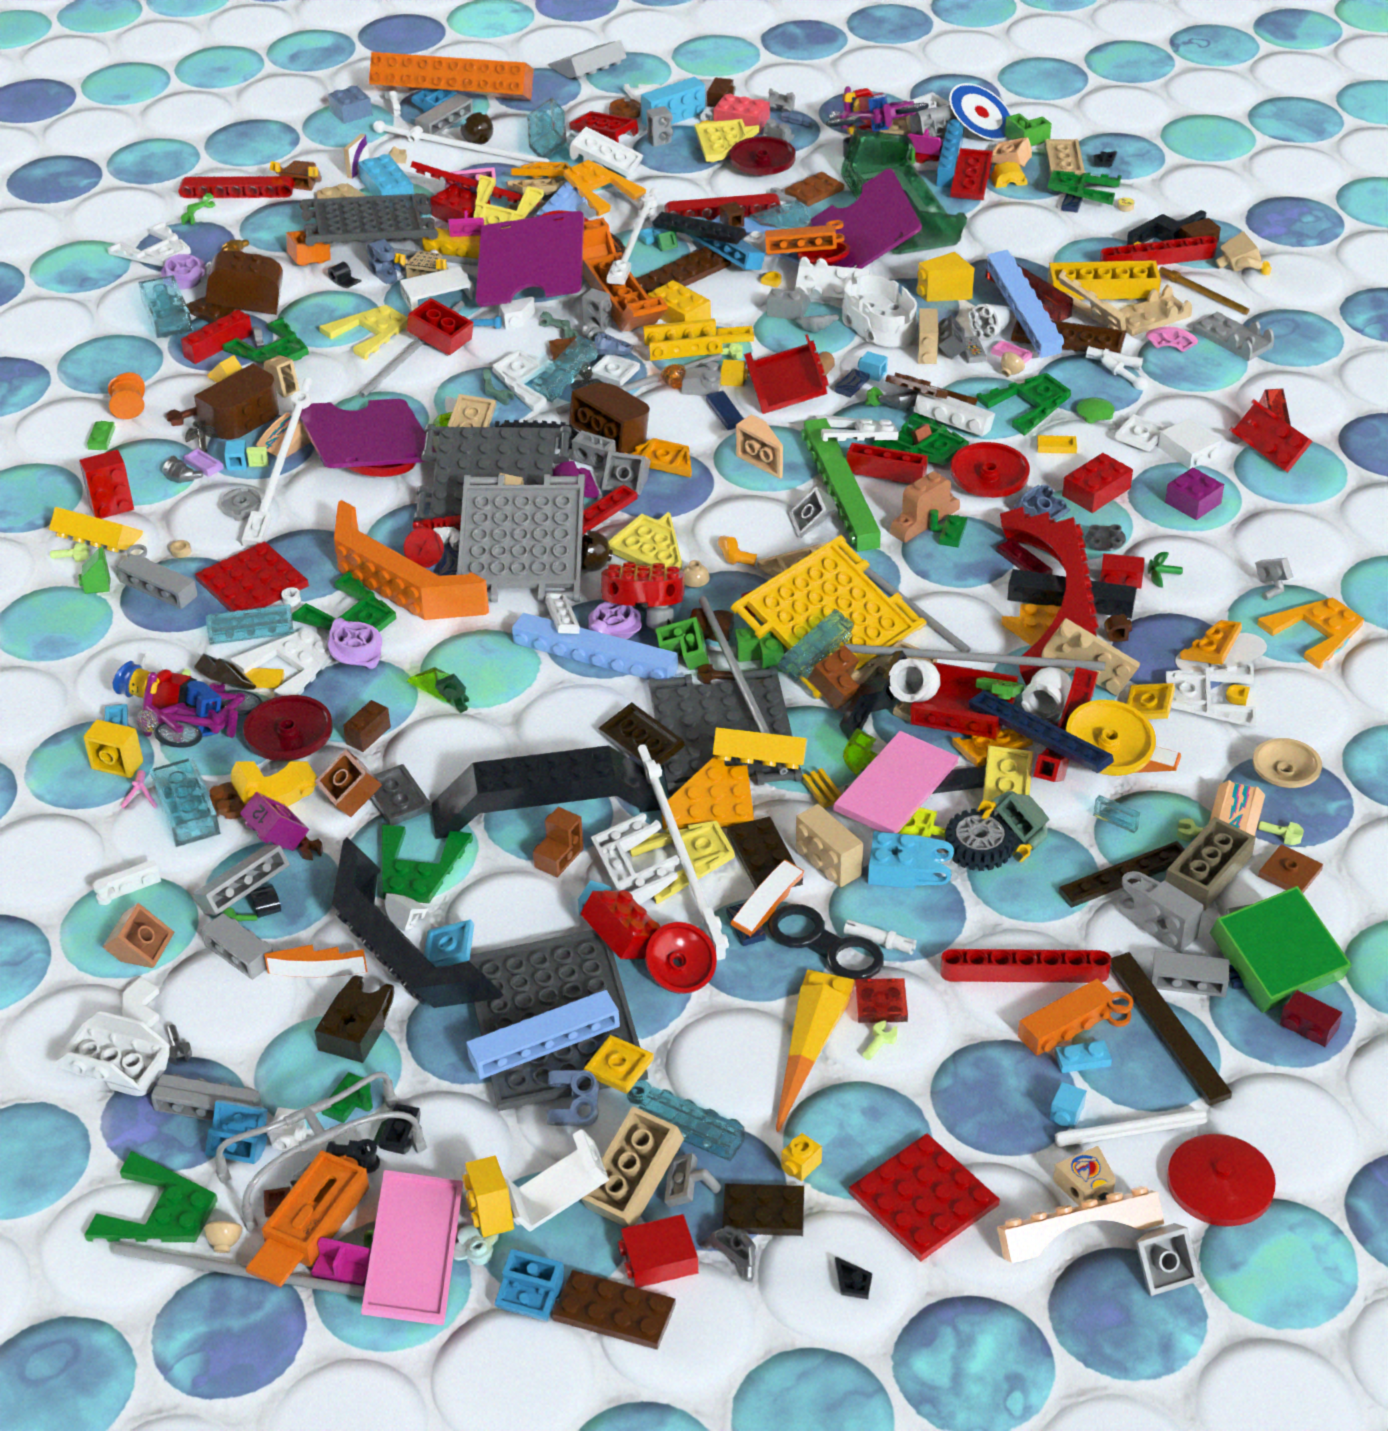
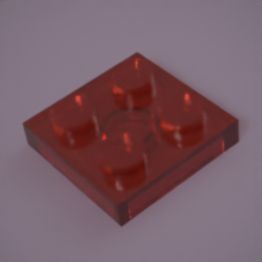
M905 978L855 979L858 1023H878L884 1020L886 1023L908 1022Z

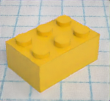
M674 280L647 294L649 298L661 296L668 305V309L660 318L666 323L711 319V300Z

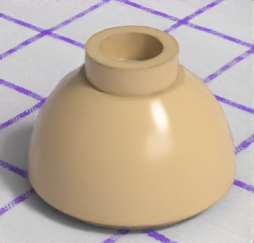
M1004 352L1001 358L1002 369L1000 371L1004 376L1010 377V375L1022 372L1025 369V363L1017 354Z
M698 560L690 561L689 565L683 570L686 586L698 588L709 582V572Z
M214 1221L205 1225L206 1238L214 1246V1252L229 1253L230 1247L237 1243L243 1230L240 1224L229 1221Z

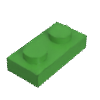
M95 421L87 442L88 450L108 449L115 430L114 422Z

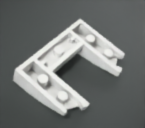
M645 813L591 837L595 849L617 891H628L639 905L658 894L678 878L674 868L680 861L678 856L675 855L635 873L625 852L662 828L657 820L651 825L644 822L647 818Z

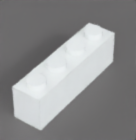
M921 392L917 395L913 411L982 437L991 431L995 416L994 412L947 396V399Z

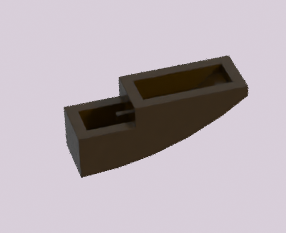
M203 653L194 668L209 679L230 687L243 690H254L256 688V685L234 663L224 659H217Z

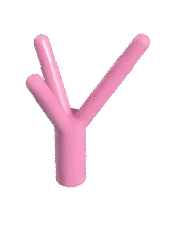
M139 770L137 772L136 780L132 782L134 787L122 803V808L127 806L137 790H142L152 806L157 808L158 805L144 785L145 771Z

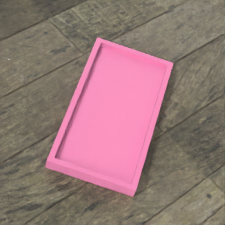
M899 731L834 803L833 810L880 832L897 834L958 764L959 756Z
M384 1170L361 1310L362 1315L444 1326L463 1181Z

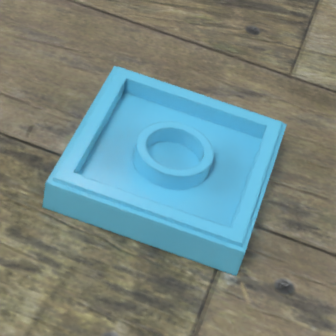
M472 920L428 930L424 956L435 967L449 966L470 960L474 932Z

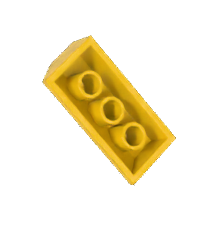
M55 507L49 530L55 531L58 537L68 539V535L73 536V541L85 543V540L90 541L89 545L98 548L102 547L103 544L107 546L106 550L117 553L119 549L127 551L143 535L142 530Z
M716 727L713 755H718L717 760L731 761V757H738L742 763L753 764L755 759L763 760L762 765L776 767V762L785 763V768L798 769L799 765H804L808 739Z

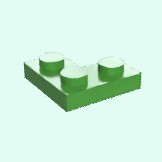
M986 677L978 678L976 682L977 688H982V691L985 690L991 694H998V698L1002 699L1016 697V695L1024 691L1025 686L1022 683Z

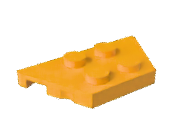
M532 162L521 165V168H511V175L532 176V178H541L542 176L557 178V176H563L564 170L571 166L567 162Z
M652 438L646 441L645 444L635 447V452L631 453L632 455L646 456L650 459L649 469H656L690 478L692 476L690 451L687 445Z

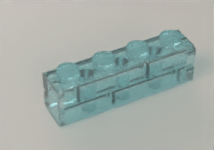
M578 335L539 378L535 380L532 384L534 391L545 396L549 402H553L557 397H560L566 387L571 385L574 379L585 370L586 366L596 359L598 350L594 341Z
M290 604L206 615L210 645L294 634Z
M837 609L833 610L782 656L778 664L779 668L783 672L788 673V676L795 682H798L802 677L807 679L816 664L825 659L828 654L837 651L841 642L845 644L853 635L851 631L854 623L847 617L845 618Z
M652 1087L638 1108L677 1126L684 1137V1142L730 1162L745 1139L744 1126L738 1120L724 1118L713 1109L706 1110L701 1108L690 1099L683 1100L678 1098L667 1089L660 1090Z

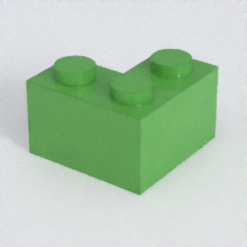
M1018 113L1006 117L1005 135L1011 140L1028 137L1031 146L1040 145L1045 142V139H1050L1052 123L1043 116L1028 120Z
M697 617L656 628L659 647L676 652L678 655L683 654L689 670L696 669L704 664H710L703 631Z
M751 627L735 629V649L738 662L760 660L762 669L777 666L778 672L784 671L782 642L771 631L759 639Z

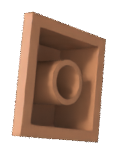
M137 903L122 914L104 943L103 948L120 962L153 968L175 932Z

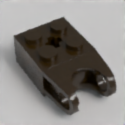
M354 975L336 995L316 1027L315 1037L319 1051L364 1063L385 1027L384 1023L394 999V985L387 983L375 992L365 993L362 991L364 986L363 977Z

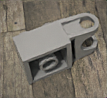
M1136 871L1124 874L1122 886L1129 894L1119 899L1118 907L1126 917L1178 953H1181L1198 938L1203 904L1165 880L1160 883ZM1137 879L1140 883L1133 885L1127 880ZM1132 902L1134 903V908L1126 907L1124 903Z

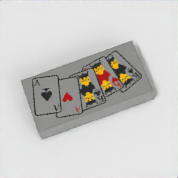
M965 337L966 350L963 353L968 363L985 362L987 355L978 337Z

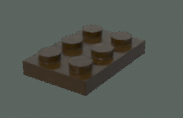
M725 1183L722 1228L729 1225L754 1235L803 1236L804 1186Z

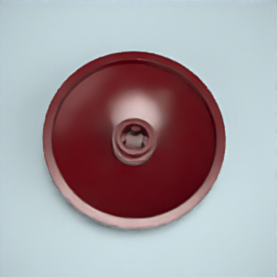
M757 136L746 138L734 144L730 149V162L732 166L739 171L752 175L781 173L792 167L796 159L795 148L789 142L775 137Z
M285 695L261 703L248 714L243 725L244 738L249 749L260 757L275 761L296 760L315 753L327 743L333 730L332 717L328 708L320 701L302 695Z

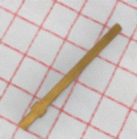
M1163 266L1159 269L1160 274L1169 277V280L1175 283L1179 282L1245 315L1250 311L1248 307L1181 276V273L1175 270L1171 271Z

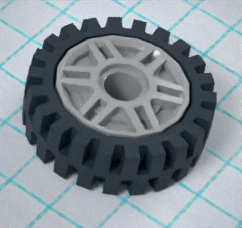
M976 808L970 810V813L964 810L961 815L957 813L954 815V818L949 820V824L946 827L945 841L954 848L953 862L956 864L960 862V866L963 868L969 865V870H975V867H978L979 871H984L985 867H987L988 871L993 870L994 865L999 868L1002 866V863L1008 862V858H1011L1014 848L1015 833L999 813L995 816L994 811H992L989 818L983 819L982 815L985 810L977 812Z

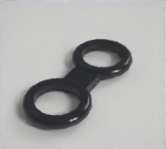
M804 904L782 906L769 919L768 930L775 941L789 948L809 946L810 950L826 958L830 970L836 976L860 982L871 979L880 972L884 965V954L875 942L862 936L840 938L827 931L821 914L812 907ZM802 915L812 920L815 928L807 936L790 937L780 931L778 924L787 916ZM860 947L869 951L874 961L866 969L849 970L841 966L836 957L839 952L846 948Z

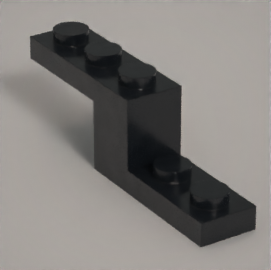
M1201 209L1181 221L1161 214L1129 231L1127 245H1133L1136 242L1145 243L1153 238L1161 241L1176 240L1179 238L1180 226L1206 219L1207 212Z
M903 650L894 653L882 679L859 685L839 724L841 731L849 742L858 739L871 712L893 707L897 698L889 688L891 686L889 672L898 661L908 659Z

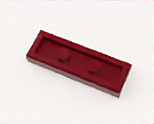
M1011 539L997 546L996 552L1018 569L1052 575V568L1015 540Z

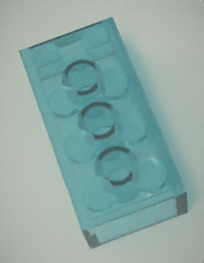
M553 97L527 115L529 147L537 157L548 158L555 150L565 146L567 143L565 114Z
M174 275L138 282L141 300L157 338H166L171 335L185 334L193 331L190 312Z
M194 757L149 769L154 791L176 847L221 834L217 814Z

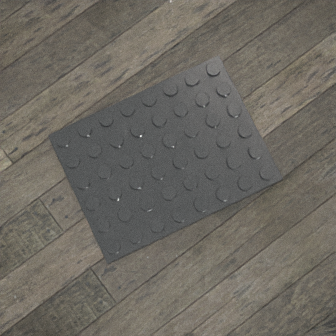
M595 930L470 955L469 961L504 994L500 999L474 1002L481 1036L604 990L608 991L619 1012L620 1027L491 1075L498 1111L572 1096V1088L548 1086V1073L558 1070H583L609 1035L640 1047L613 950ZM647 1069L643 1072V1074L640 1076L637 1082L648 1080ZM583 1080L579 1084V1090L587 1091L590 1089L591 1081ZM598 1081L599 1090L610 1088V1086Z

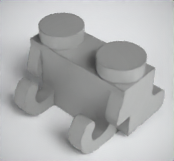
M772 88L769 89L767 102H770V110L774 111L776 108H779L783 112L791 113L795 107L796 96L794 92L785 95L779 94Z
M768 119L766 121L762 136L775 137L787 142L794 139V134L791 133V128H789L788 124H778L775 119Z

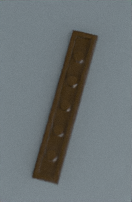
M1178 841L1172 842L1060 886L1058 893L1073 908L1123 888L1122 877L1128 872L1136 871L1151 877L1166 871L1185 849ZM1137 879L1127 880L1131 884L1138 882Z

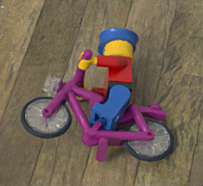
M846 86L842 100L844 101V112L840 114L839 111H831L826 125L829 127L841 126V129L846 128L851 137L857 138L860 130H862V133L888 130L892 126V119L915 115L917 111L927 109L929 104L914 103V101L908 102L906 100L890 102L888 104L887 94H874L868 88L854 90L851 93V88ZM860 120L866 123L864 125L858 126L857 129L855 124H853L859 122Z
M128 661L122 665L112 682L113 690L116 694H125L128 698L134 695L143 699V711L137 715V724L143 730L144 735L149 737L152 735V731H154L155 738L159 742L177 748L194 746L201 741L202 737L218 734L225 726L228 727L227 736L233 738L236 734L238 715L246 716L255 707L263 703L259 696L251 692L242 690L225 692L224 684L217 685L212 683L208 686L204 682L191 678V676L172 673L168 669L159 670L157 673L142 669L141 665L134 664L133 661Z

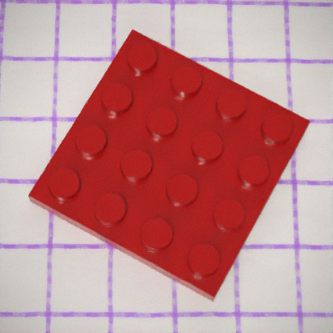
M265 541L195 573L196 580L238 620L283 599L281 593L286 588L293 587L300 591L309 586L308 579Z
M928 1133L849 1186V1194L920 1262L995 1209L1000 1203L999 1197Z

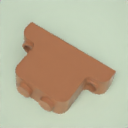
M932 471L907 486L903 492L902 513L892 522L890 534L905 543L930 528V511L932 509L939 511L938 522L945 519L948 514L951 515L960 509V500L955 498L950 492L951 481Z

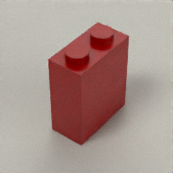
M684 1214L621 1229V1240L617 1241L621 1257H626L627 1262L624 1263L627 1279L632 1278L636 1288L698 1274V1255Z

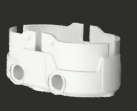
M878 275L857 276V283L852 284L851 278L845 284L842 319L847 327H852L859 336L865 337L870 344L874 343L888 348L907 347L917 335V302L903 286L902 295L898 293L899 283L894 280L890 281Z

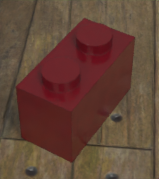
M1297 990L1283 1008L1280 1025L1308 1038L1312 1042L1326 1047L1339 1029L1343 1012Z

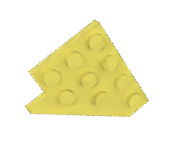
M742 119L694 124V130L706 162H716L730 155V149L734 144L743 139L754 137L759 133V125L745 127Z
M669 512L659 520L641 514L609 540L610 549L613 550V554L637 565L652 566L653 563H663L666 568L668 566H677L679 571L682 570V560Z

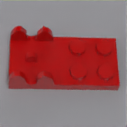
M589 111L569 123L572 130L581 132L585 127H588L618 143V137L626 134L629 130L632 136L638 134L637 119Z
M960 148L950 197L984 200L987 182L990 179V169H992L993 151Z
M1253 399L1251 401L1252 407L1236 427H1230L1229 431L1288 473L1313 441Z

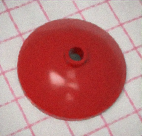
M839 242L836 243L837 249L797 252L799 259L803 257L808 258L811 264H816L817 260L821 258L826 261L828 266H831L847 257L850 253V246L847 243Z
M673 922L660 927L650 937L645 950V962L651 977L662 988L677 994H689L702 989L711 980L716 970L717 955L711 939L704 931L689 923ZM673 959L678 960L680 966H676L673 963Z

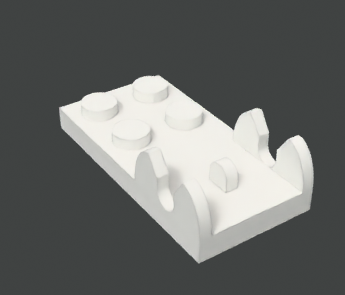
M585 127L570 146V157L573 160L578 158L579 154H582L584 156L583 162L586 160L596 161L626 177L633 172L643 158L642 154L588 127Z
M803 257L799 262L794 291L806 293L810 299L843 302L846 282L852 278V284L857 283V276L870 275V269L828 266L826 261L821 258L817 260L816 264H811L808 258Z

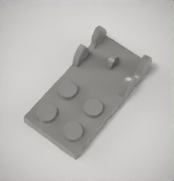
M1217 311L1193 325L1195 333L1247 361L1273 348V330L1268 328L1261 335V327L1258 321L1253 322L1248 328Z

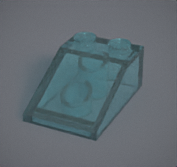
M798 200L749 215L750 219L759 225L781 229L812 226L808 206Z

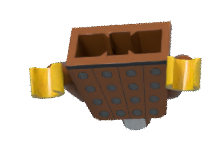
M295 160L284 168L278 162H270V171H275L280 176L293 178L295 181L294 189L312 191L315 183L322 180L321 173L312 160Z

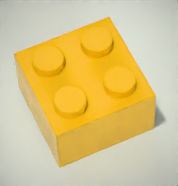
M96 719L83 736L91 769L131 778L143 763L136 728Z
M496 1155L465 1163L466 1174L462 1175L465 1190H469L468 1195L465 1196L468 1210H474V1212H471L474 1228H480L483 1238L514 1230L508 1187Z

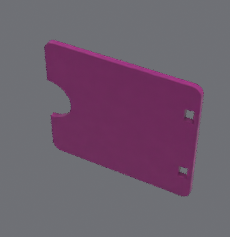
M891 168L884 170L864 183L860 197L850 206L836 208L834 205H831L808 220L805 225L806 227L825 226L827 222L832 220L843 221L844 226L840 229H835V231L844 235L845 240L842 242L850 246V253L843 260L831 266L859 269L866 267L922 229L921 222Z
M572 211L484 225L481 228L476 288L477 305L479 307L511 303L514 295L527 287L541 288L545 292L546 298L578 293L582 289L583 212Z
M403 399L368 400L366 408L355 411L340 409L331 402L311 403L310 406L301 411L299 419L323 465L327 468L426 462L421 459L422 451H424L425 431L408 403ZM432 445V452H437Z

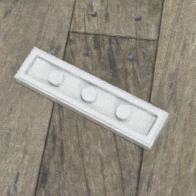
M546 593L545 602L558 633L579 634L580 626L567 596Z

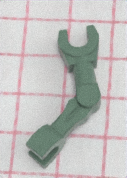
M543 312L540 315L541 318L546 319H543L540 325L548 327L552 324L562 328L565 331L564 339L579 336L575 329H571L569 320L554 319L549 312Z
M483 369L486 396H494L503 405H509V399L514 400V392L510 390H496L492 385L490 369Z

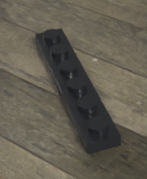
M661 212L652 221L654 228L736 245L746 235L745 228L667 212Z

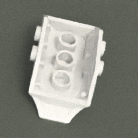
M98 1011L83 1023L52 1066L104 1081L112 1090L133 1096H142L152 1090L166 1070L169 1044L137 1019H129L114 1013Z

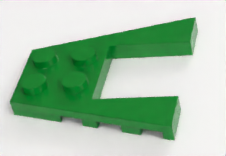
M1053 170L1048 182V188L1056 192H1064L1113 205L1115 193L1083 187L1085 182L1119 188L1122 175H1118L1117 178H1108L1109 174H1101V177L1093 176L1091 173L1078 175L1071 171Z
M282 317L267 324L268 330L281 337V339L262 348L255 349L239 338L222 344L223 351L260 363H264L266 360L276 356H284L295 361L309 354L308 347L300 338H297L296 333L291 331L290 326L284 322Z
M1048 373L1025 379V382L1021 384L1015 382L1008 384L1007 388L1001 390L997 387L984 395L977 393L976 398H978V402L989 409L1019 394L1035 406L1036 409L1012 421V427L1025 436L1070 398L1071 390Z
M914 413L909 417V424L917 425V427L929 424L932 434L917 445L912 446L900 440H875L872 442V446L927 455L928 462L946 465L952 461L957 451L969 445V441L954 431L952 433L949 432L944 424L939 425L935 422V419L919 413Z
M348 571L335 581V587L338 590L360 600L338 618L369 624L379 632L397 619L396 612L384 601L378 600L375 597V593L371 590L368 591L359 579H354L351 572ZM307 603L292 613L293 621L326 630L331 629L336 619Z
M383 824V899H386V893L397 894L411 898L419 903L429 904L442 886L445 876L454 869L453 865L456 860L460 859L465 853V847L468 843H472V833L450 831L439 864L398 860L397 858L406 834L405 826Z
M131 1151L120 1170L121 1178L165 1189L145 1225L96 1213L84 1234L86 1241L93 1242L94 1238L107 1239V1242H120V1239H135L136 1242H147L148 1239H161V1242L196 1243L218 1201L216 1193Z

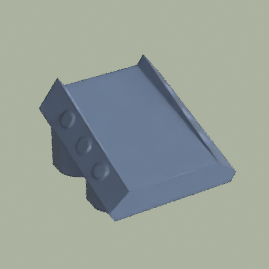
M599 332L592 345L590 354L629 355L634 345Z
M1048 485L1035 486L1024 493L1013 505L1014 509L1023 507L1026 514L1029 513L1031 517L1049 512L1051 519L1055 518L1056 521L1070 511V508L1067 507V503L1063 499L1053 496L1054 491Z

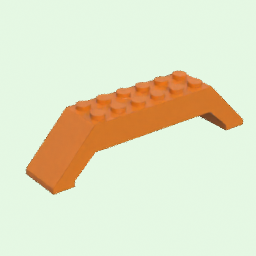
M602 217L585 221L582 271L589 286L610 294L612 304L611 317L622 332L656 324L668 309L666 302L661 296L649 298L631 272L627 277L625 285L607 283V275L613 261L621 260V258L616 253L609 225Z
M343 500L338 502L334 543L337 567L342 574H346L348 571L351 572L352 577L356 580L359 579L364 586L423 620L479 616L489 613L485 579L472 572L464 575H436L360 532L356 508Z

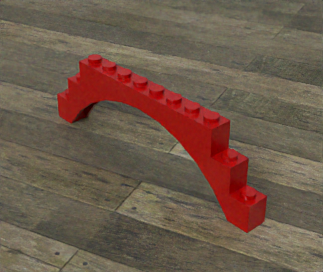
M1023 507L1001 513V526L1008 541L1013 539L1017 543L1031 545L1047 552L1061 564L1066 572V591L1062 605L1053 623L1041 638L1022 656L1042 658V651L1065 618L1097 637L1096 629L1099 628L1096 616H1094L1097 614L1094 602H1091L1094 601V595L1091 589V579L1088 575L1090 570L1087 562H1085L1088 561L1084 549L1086 546L1082 537L1084 534L1081 524H1076L1074 517L1056 522L1055 518L1051 519L1049 512L1031 517L1029 513L1026 514ZM1019 665L1025 685L1028 686L1031 683L1032 677L1039 670L1047 667Z

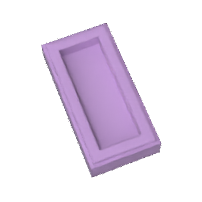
M198 448L183 456L184 463L198 471H202L207 477L224 469L222 462Z

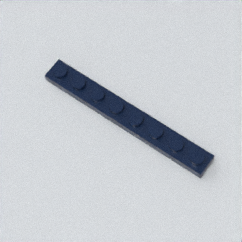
M985 690L968 701L969 708L976 712L999 717L1000 724L1096 773L1101 772L1114 762L1113 754Z

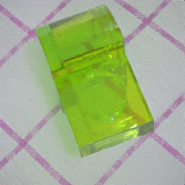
M858 728L848 740L843 751L845 764L856 775H858L860 770L864 771L878 755L871 751L876 738Z

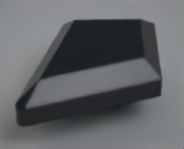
M1102 151L1100 154L1094 155L1095 167H1111L1117 156V151Z
M835 1257L841 1295L868 1299L873 1273L839 1257Z

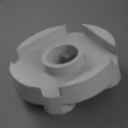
M241 488L233 489L223 496V501H221L222 510L227 516L234 517V520L242 521L250 516L251 511L259 512L261 506L260 494L256 490L249 488L248 491H242Z

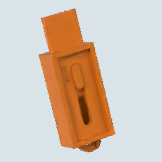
M321 1150L262 1227L265 1243L245 1268L246 1272L281 1288L299 1263L312 1268L320 1254L318 1247L319 1238L333 1239L369 1190L366 1168L358 1166L357 1160L346 1157V1155L337 1157Z

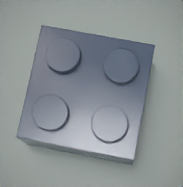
M352 85L342 90H335L328 94L330 111L343 124L372 116L371 98L357 85Z

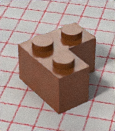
M844 645L816 664L808 678L837 710L853 699L859 687L850 676L853 674L859 659Z
M557 807L552 814L546 817V838L536 845L533 850L534 867L557 878L584 850L581 816L561 807Z

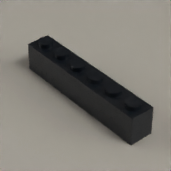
M1012 569L1007 600L1036 605L1061 606L1066 591V577ZM1091 580V589L1094 595V601L1091 602H1094L1097 614L1110 616L1125 614L1127 618L1132 619L1137 587Z

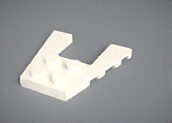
M164 222L149 228L151 235L163 240L151 247L140 251L124 242H119L107 248L109 255L162 267L165 266L167 259L174 255L191 253L190 247L182 239L179 240L177 234L172 233L171 229L168 226L166 227Z
M521 350L514 351L492 365V371L533 412L547 404V398L524 385L544 371L571 387L584 379V372H573L572 368L567 366L561 368L554 365L553 361H541L538 356Z
M816 414V419L826 418L830 427L856 429H822L821 437L823 441H828V437L837 438V441H846V438L864 440V438L898 440V430L891 420L882 419L874 421L866 418L855 419Z
M306 628L230 659V662L234 663L244 674L253 668L259 667L275 655H278L301 672L274 690V697H280L285 695H301L304 692V687L309 682H313L319 670H323L333 657L329 652L328 642Z
M1249 663L1247 667L1237 668V665H1228L1226 669L1214 670V667H1207L1205 671L1193 672V669L1166 671L1165 683H1174L1175 686L1171 708L1256 728L1255 706L1211 703L1210 681L1253 684V663Z

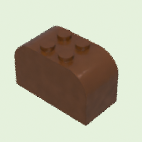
M232 250L220 251L213 257L205 303L277 315L281 296L283 269L273 258L260 254H249Z
M254 363L194 395L200 427L224 440L240 438L271 421L279 414L274 377L271 373Z
M593 383L572 391L569 425H572L578 431L582 430L615 440L616 452L630 453L635 451V447L646 443L650 407L644 401L616 385Z

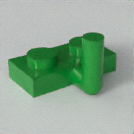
M932 509L930 511V530L941 533L939 544L959 548L967 526V517L948 514L945 524L940 525L938 524L939 511Z
M348 1072L329 1098L341 1093L363 1078ZM370 1082L332 1104L330 1108L321 1111L322 1115L344 1123L356 1107L364 1111H371L373 1103Z

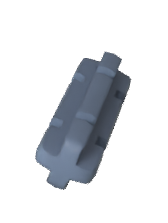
M789 112L782 114V121H789L798 125L803 124L806 127L812 125V118L810 117L804 118V116L794 113L791 115Z

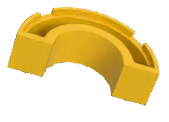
M236 761L231 771V782L245 806L253 795L258 792L288 807L303 797L311 795L314 787L317 785L315 781L318 778L308 761H290L278 773L267 777L263 776L254 761Z

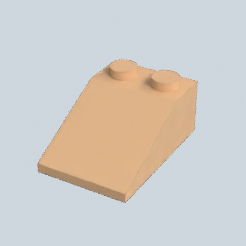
M751 414L736 424V456L781 479L783 477V445L767 422Z

